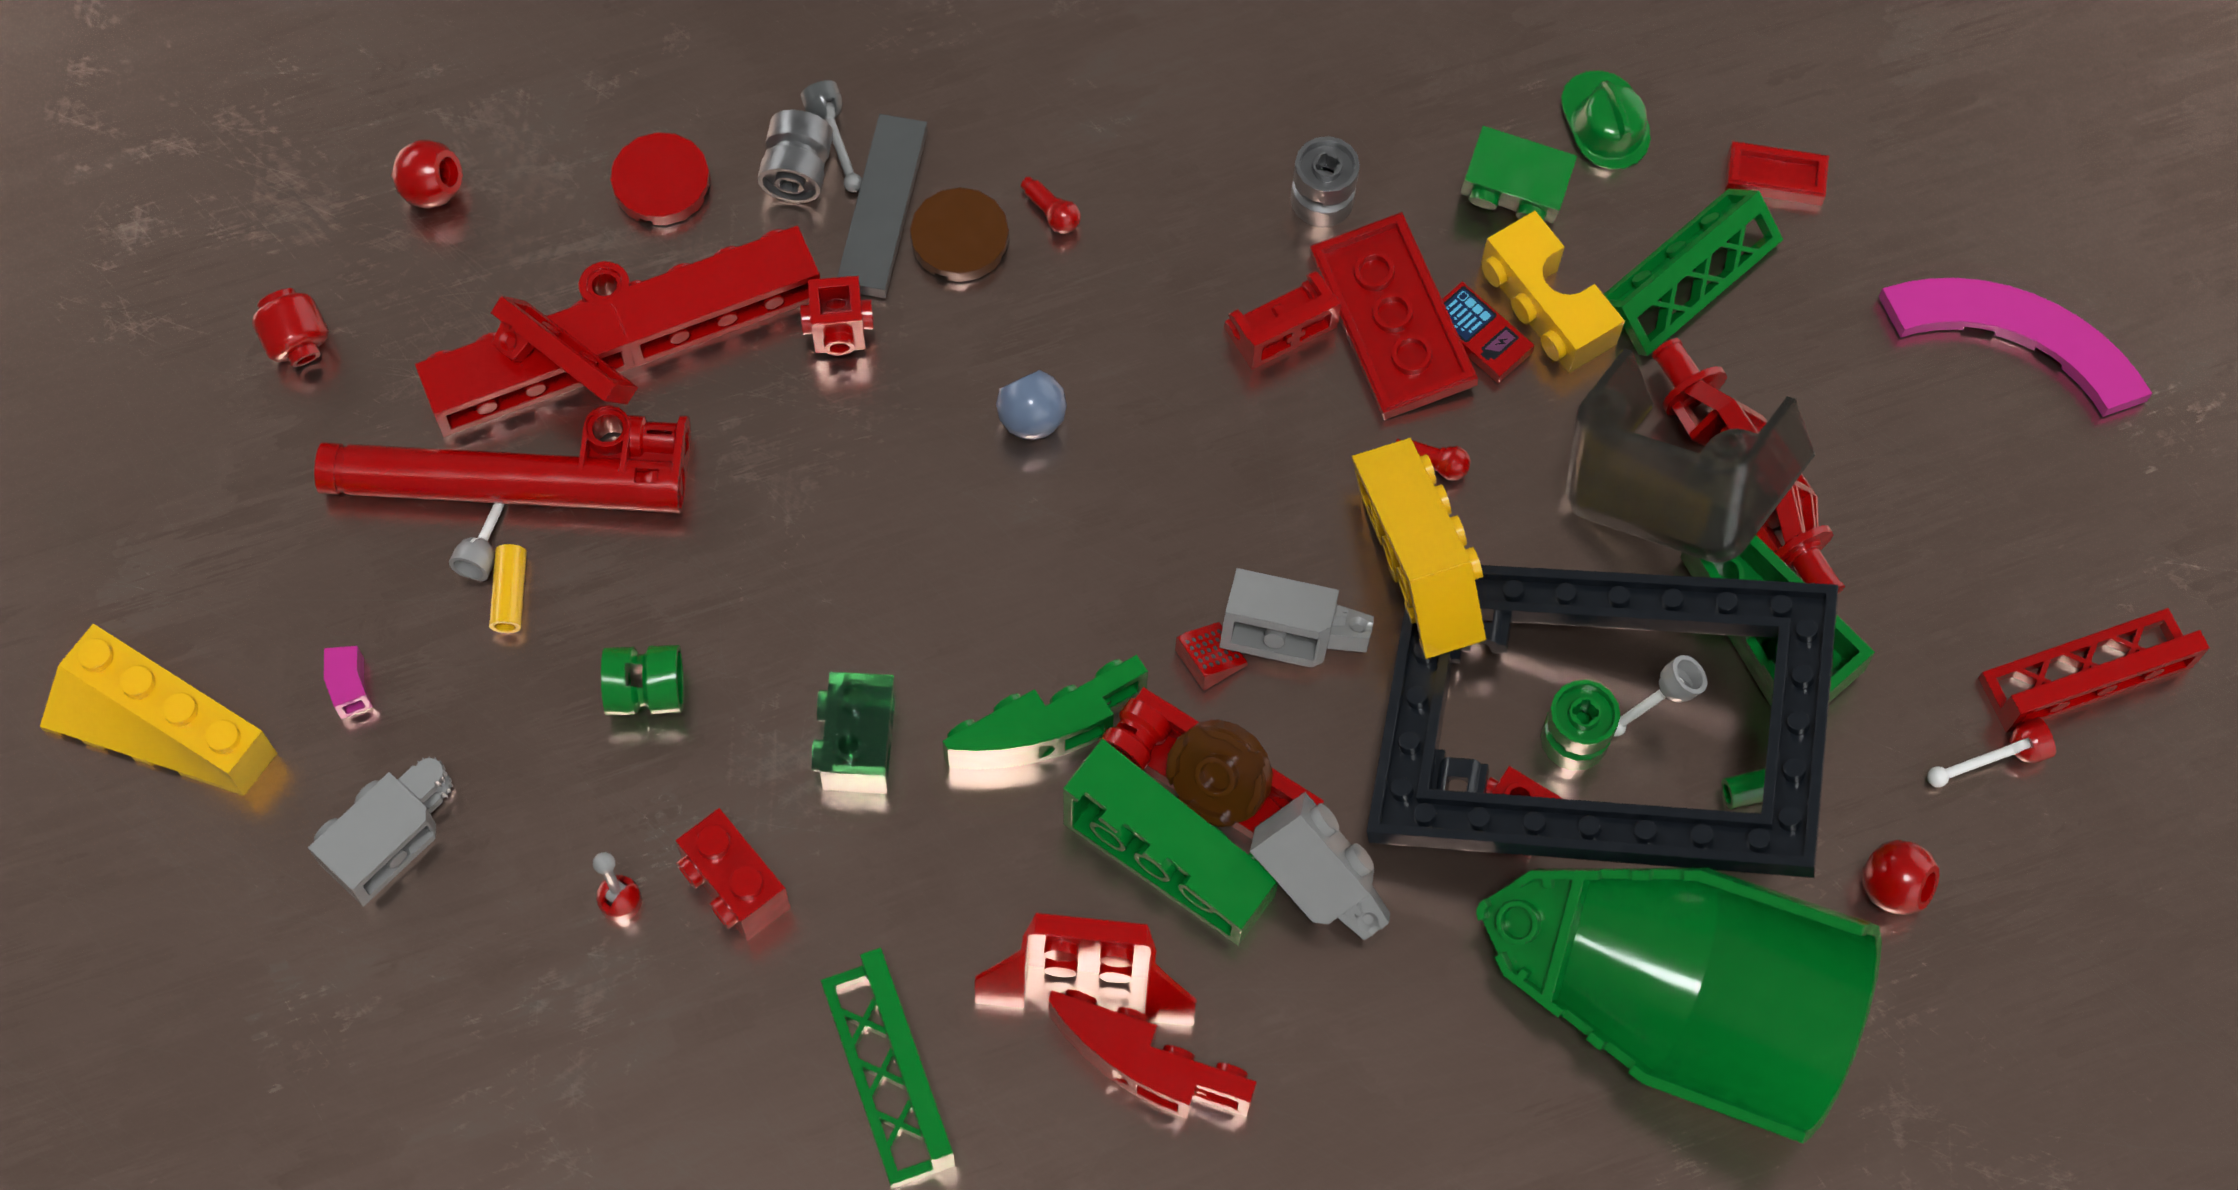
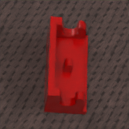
M1317 271L1307 274L1308 280L1302 282L1300 287L1244 315L1238 309L1228 314L1230 319L1224 322V329L1251 370L1338 327L1342 303L1337 296H1334Z

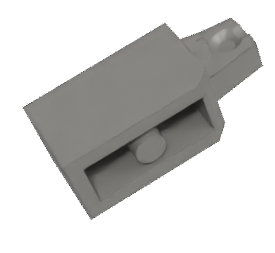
M1236 568L1225 611L1219 648L1313 668L1324 663L1327 649L1366 653L1372 634L1374 616L1338 605L1339 590Z
M1304 792L1255 827L1250 852L1312 922L1330 924L1338 918L1363 940L1373 936L1375 932L1383 929L1389 923L1390 911L1372 885L1374 876L1372 859L1362 846L1357 843L1352 845L1339 831L1337 819L1324 804L1316 805L1309 795Z

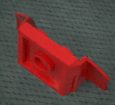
M1036 913L1022 936L1021 949L975 976V1003L1024 1008L1029 966L1044 967V972L1059 977H1072L1077 975V971L1099 973V978L1116 983L1129 982L1132 980V977L1148 978L1145 1014L1150 1018L1149 1021L1193 1026L1196 1008V998L1155 963L1156 947L1148 924Z

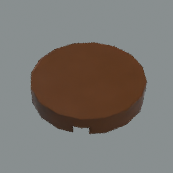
M959 187L941 190L924 200L914 213L910 227V237L914 256L926 271L933 275L936 272L939 275L946 276L947 280L963 282L979 279L995 270L1002 261V255L1008 247L1009 228L1006 214L994 199L979 190Z
M1217 719L1199 722L1177 738L1168 753L1166 775L1169 785H1174V789L1179 795L1177 798L1209 824L1226 827L1233 826L1237 822L1246 821L1262 808L1271 793L1273 771L1267 752L1254 735L1238 724Z

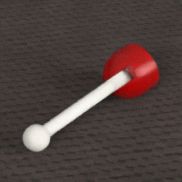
M2037 717L2021 723L2013 730L2010 737V745L1948 768L1933 767L1929 770L1927 779L1932 786L1937 788L1943 787L1948 783L1949 778L2011 755H2015L2016 758L2027 763L2041 762L2056 755L2055 741L2045 721Z

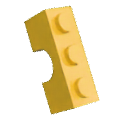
M1533 211L1487 238L1481 266L1490 284L1494 287H1500L1510 299L1512 309L1517 318L1524 324L1529 323L1538 334L1546 354L1553 361H1559L1566 371L1571 373L1616 346L1625 320L1596 284L1576 294H1562L1553 290L1546 283L1545 279L1558 271L1565 246L1539 214Z

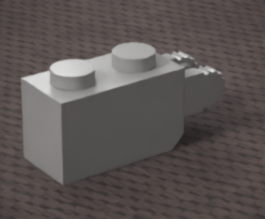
M428 756L426 759L422 758L421 761H417L418 764L416 766L410 767L399 779H396L388 772L381 780H374L368 783L357 794L355 804L339 819L333 818L327 821L317 831L314 842L308 847L319 865L363 907L436 839V823L431 813L444 802V797L448 798V794L452 793L451 787H453L450 776L445 772V766L436 757L430 758Z

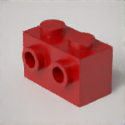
M720 808L675 840L682 858L676 862V865L693 888L696 889L700 885L705 888L713 898L709 906L716 917L727 929L735 925L747 941L791 909L786 888Z

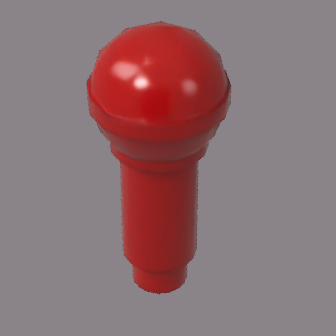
M1030 176L1021 182L1020 186L1025 191V195L1045 212V217H1047L1049 226L1053 231L1066 234L1071 233L1078 227L1081 214L1077 205L1068 200L1057 198L1041 182L1034 180Z
M1412 440L1419 456L1427 454L1435 471L1446 480L1458 481L1467 475L1471 461L1466 450L1459 446L1442 447L1440 449Z

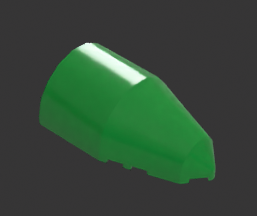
M1537 868L1522 875L1515 882L1489 898L1482 900L1476 910L1478 921H1483L1498 953L1495 959L1502 974L1557 1018L1562 1016L1588 1036L1586 1040L1598 1050H1606L1630 1069L1628 1073L1639 1082L1800 1143L1808 1141L1820 1128L1840 1094L1856 1056L1869 1016L1879 974L1882 948L1879 925L1709 868Z

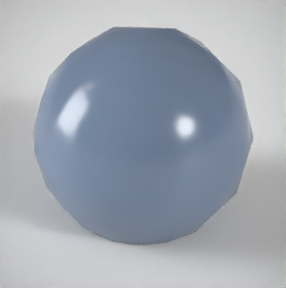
M1038 370L1000 388L996 407L999 420L1009 433L1023 440H1037L1048 437L1064 421L1067 403L1064 389L1053 376Z

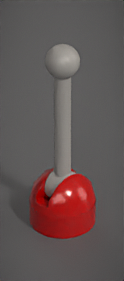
M601 852L597 854L593 859V868L597 873L603 874L605 879L601 882L596 895L600 911L606 918L615 922H623L633 918L640 910L642 904V895L638 885L627 876L615 875L613 871L615 859L610 853ZM608 900L612 903L611 906L606 903Z

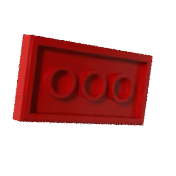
M1402 212L1310 246V254L1319 274L1334 296H1337L1342 303L1339 320L1383 420L1478 385V377Z

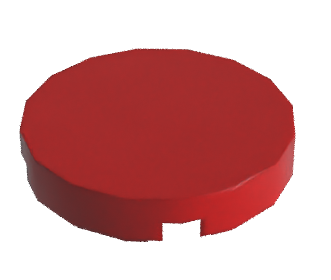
M656 132L638 137L622 148L613 162L610 180L617 204L629 217L640 221L639 218L645 221H652V225L665 226L684 221L700 209L705 201L704 196L708 191V187H710L711 177L704 153L691 140L674 133Z

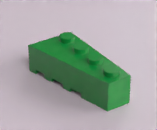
M1725 504L1686 537L1680 556L1692 577L1804 583ZM1838 615L1836 617L1829 703L1867 669L1875 654V651ZM1728 635L1772 707L1778 638Z
M1103 738L1063 788V825L1239 946L1275 897L1278 886L1277 881L1252 853L1247 854L1229 840L1221 830L1209 824Z

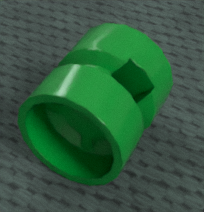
M680 645L648 646L644 654H639L635 647L603 648L601 656V693L605 715H635L642 706H646L651 714L682 713L684 704V671ZM642 674L643 687H634L633 675Z
M1574 680L1560 688L1554 695L1540 734L1542 748L1552 762L1561 768L1571 771L1587 770L1600 762L1608 750L1621 716L1619 703L1613 693L1601 683L1591 680Z

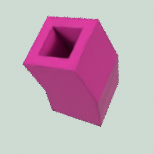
M358 646L324 648V681L334 708L340 718L343 719L373 707L364 685V657Z

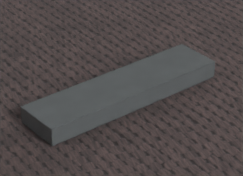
M879 114L837 277L859 276L860 292L863 295L886 298L928 132L927 122Z

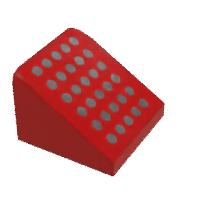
M1220 622L1185 632L1176 637L1175 651L1203 691L1248 665L1241 652L1219 648L1223 628Z

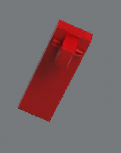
M501 296L490 312L501 321L492 340V345L511 360L522 362L536 348L605 402L628 405L637 391L638 387L527 301Z

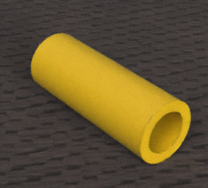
M504 544L495 548L489 628L500 633H515L521 630L527 550L519 545Z

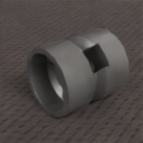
M782 110L773 115L766 138L767 150L761 160L757 178L758 185L764 192L777 199L794 203L810 202L818 198L825 175L824 163L829 157L833 138V129L830 124L818 115L801 110Z
M1330 136L1316 137L1306 142L1298 151L1290 198L1292 209L1307 224L1317 227L1334 226L1344 221L1351 213L1360 168L1358 155L1351 145L1339 138Z

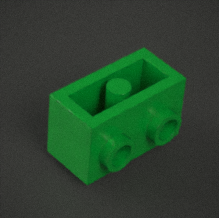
M1482 126L1460 194L1469 196L1468 200L1472 204L1485 209H1496L1497 206L1516 211V216L1519 219L1536 211L1544 222L1554 223L1560 211L1577 155Z

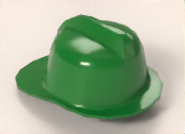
M1601 70L1586 71L1574 76L1564 86L1561 96L1563 112L1575 142L1585 158L1596 166L1608 170H1619L1637 164L1644 157L1651 141L1646 107L1640 96L1635 93L1627 81L1616 74Z

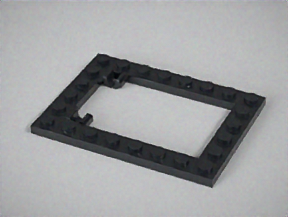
M1481 565L1483 577L1475 580L1482 619L1492 621V623L1483 622L1486 641L1479 643L1488 645L1491 648V653H1507L1512 622L1778 638L1761 814L1486 793L1489 777L1488 764H1481L1475 759L1446 757V751L1439 749L1452 663H1460L1462 651L1470 652L1471 645L1426 659L1419 642L1417 622L1411 623L1405 608L1367 826L1369 843L1680 868H1709L1718 871L1815 878L1838 605V585ZM1457 779L1466 781V792L1449 790L1450 781Z

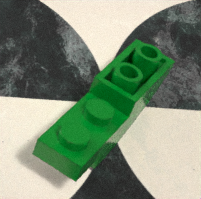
M1135 655L1124 662L1121 659H1116L1107 663L1097 671L1094 679L1080 687L1069 685L1052 696L1048 705L1044 704L1035 689L1023 696L1019 693L1009 695L994 707L991 714L976 722L974 719L965 720L952 728L947 734L948 738L942 741L944 760L949 768L974 770L1001 769L1038 763L1084 748L1098 741L1108 728L1113 727L1114 714L1112 710L1123 705L1129 699L1137 697L1143 687L1147 689L1148 670L1138 655Z

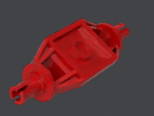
M1678 338L1670 339L1660 345L1653 352L1652 357L1659 364L1674 387L1662 403V407L1667 415H1677L1692 440L1703 446L1724 436L1725 440L1737 454L1745 453L1754 466L1748 471L1753 482L1765 496L1771 493L1774 497L1748 522V525L1790 569H1795L1804 583L1838 585L1839 594L1845 588V585L1838 579L1820 552L1831 541L1834 534L1828 525L1819 526L1818 496L1764 416L1719 391L1727 379V375L1722 367L1714 366L1699 371L1683 347V343ZM1704 403L1713 408V410L1700 422L1692 408ZM1778 526H1781L1785 542L1783 546L1772 530Z

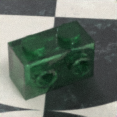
M830 672L828 690H819L817 698V721L825 722L823 740L814 739L812 748V771L820 772L823 790L887 794L896 704L894 675Z

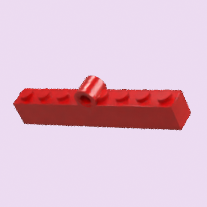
M797 225L786 230L775 229L769 231L760 239L739 247L728 246L722 248L713 256L692 264L682 263L675 265L666 273L645 281L635 280L630 282L625 269L616 263L609 261L594 263L586 268L580 276L579 291L582 299L568 309L545 316L621 373L798 308L800 305L808 304V280L820 279V273ZM496 332L485 334L474 343L452 351L441 350L435 352L426 360L415 364L443 438L583 387L584 385L536 348L522 362L511 360L492 345Z

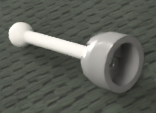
M493 504L478 538L469 537L463 539L455 547L449 560V566L460 576L477 581L488 579L495 559L493 546L488 542V539L505 504Z
M1680 655L1666 664L1660 673V689L1620 716L1614 737L1623 735L1629 723L1665 698L1681 703L1690 701L1703 693L1707 687V677L1702 666L1695 659L1687 655Z

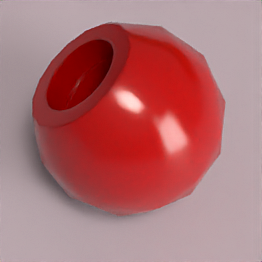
M427 139L410 143L400 150L395 157L391 173L396 192L410 205L425 209L437 208L448 203L459 191L463 175L458 157L445 144Z
M1893 840L1881 844L1871 853L1863 867V887L1871 902L1886 913L1909 915L1925 909L1936 892L1940 877V869L1932 854L1916 842Z

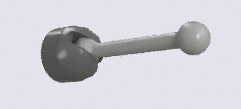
M831 80L813 83L806 87L800 95L805 111L818 115L832 127V142L845 174L843 185L849 192H858L862 178L853 170L835 122V118L842 110V96L837 83Z

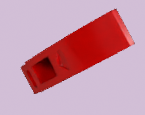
M1068 989L1065 994L1051 991L1048 999V1016L1062 1035L1089 1063L1131 1094L1158 1108L1188 1119L1194 1099L1245 1116L1248 1115L1257 1081L1248 1079V1073L1245 1070L1227 1063H1217L1216 1067L1194 1061L1195 1055L1173 1045H1164L1163 1050L1155 1048L1157 1025L1149 1023L1150 1018L1138 1010L1119 1007L1116 1012L1096 1005L1097 1000L1094 997L1078 990Z

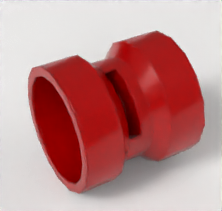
M1132 698L1121 709L1119 714L1120 721L1116 727L1108 728L1098 743L1103 738L1140 769L1144 770L1151 761V750L1155 745H1161L1165 742L1172 732V726L1155 708L1143 701Z

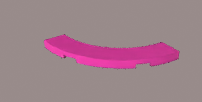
M1930 278L1882 288L1878 296L1900 338L1921 332L1963 330L1964 327L1994 331V336L2016 342L2033 351L2035 348H2038L2061 363V369L2084 390L2102 417L2147 402L2153 394L2137 369L2101 332L2069 310L2034 293L1985 280Z

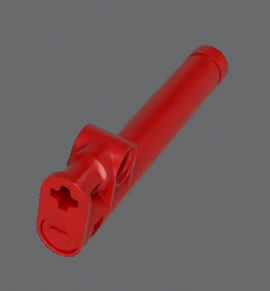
M600 406L592 410L585 419L579 456L348 444L344 446L342 443L322 442L317 449L315 457V486L320 494L340 495L344 492L346 495L680 514L683 509L691 445V424L689 416H679L677 423L647 421L645 416L627 415L616 406ZM616 432L621 434L613 441H600L608 433Z

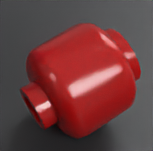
M285 288L265 296L257 303L259 310L253 315L252 326L269 359L275 362L290 361L293 367H299L314 361L320 356L321 353L318 348L327 340L329 330L314 299L310 295L296 293L294 288Z

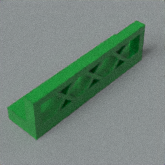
M1727 189L1606 291L1604 296L1625 320L1623 327L1638 355L1648 356L1784 239L1760 191ZM1755 219L1763 237L1752 247L1742 246L1746 225ZM1719 248L1728 249L1724 271L1718 276L1708 275L1712 254ZM1685 277L1694 278L1690 300L1683 306L1674 304L1678 283ZM1650 306L1660 307L1656 329L1649 335H1646L1637 317Z
M880 947L860 954L862 966L822 979L821 984L891 1189L954 1167L955 1161L942 1119ZM867 980L873 998L863 1017L843 1009L836 991ZM876 1009L882 1026L871 1021ZM846 1020L858 1025L853 1037L850 1034ZM866 1030L888 1040L890 1049L880 1068L858 1057L856 1048ZM894 1060L900 1077L888 1072ZM864 1071L876 1076L870 1089ZM883 1080L904 1089L908 1100L898 1119L876 1109L873 1100ZM911 1111L913 1112L918 1129L906 1124ZM881 1122L893 1127L888 1140ZM901 1131L923 1141L929 1160L899 1171L897 1170L891 1151Z

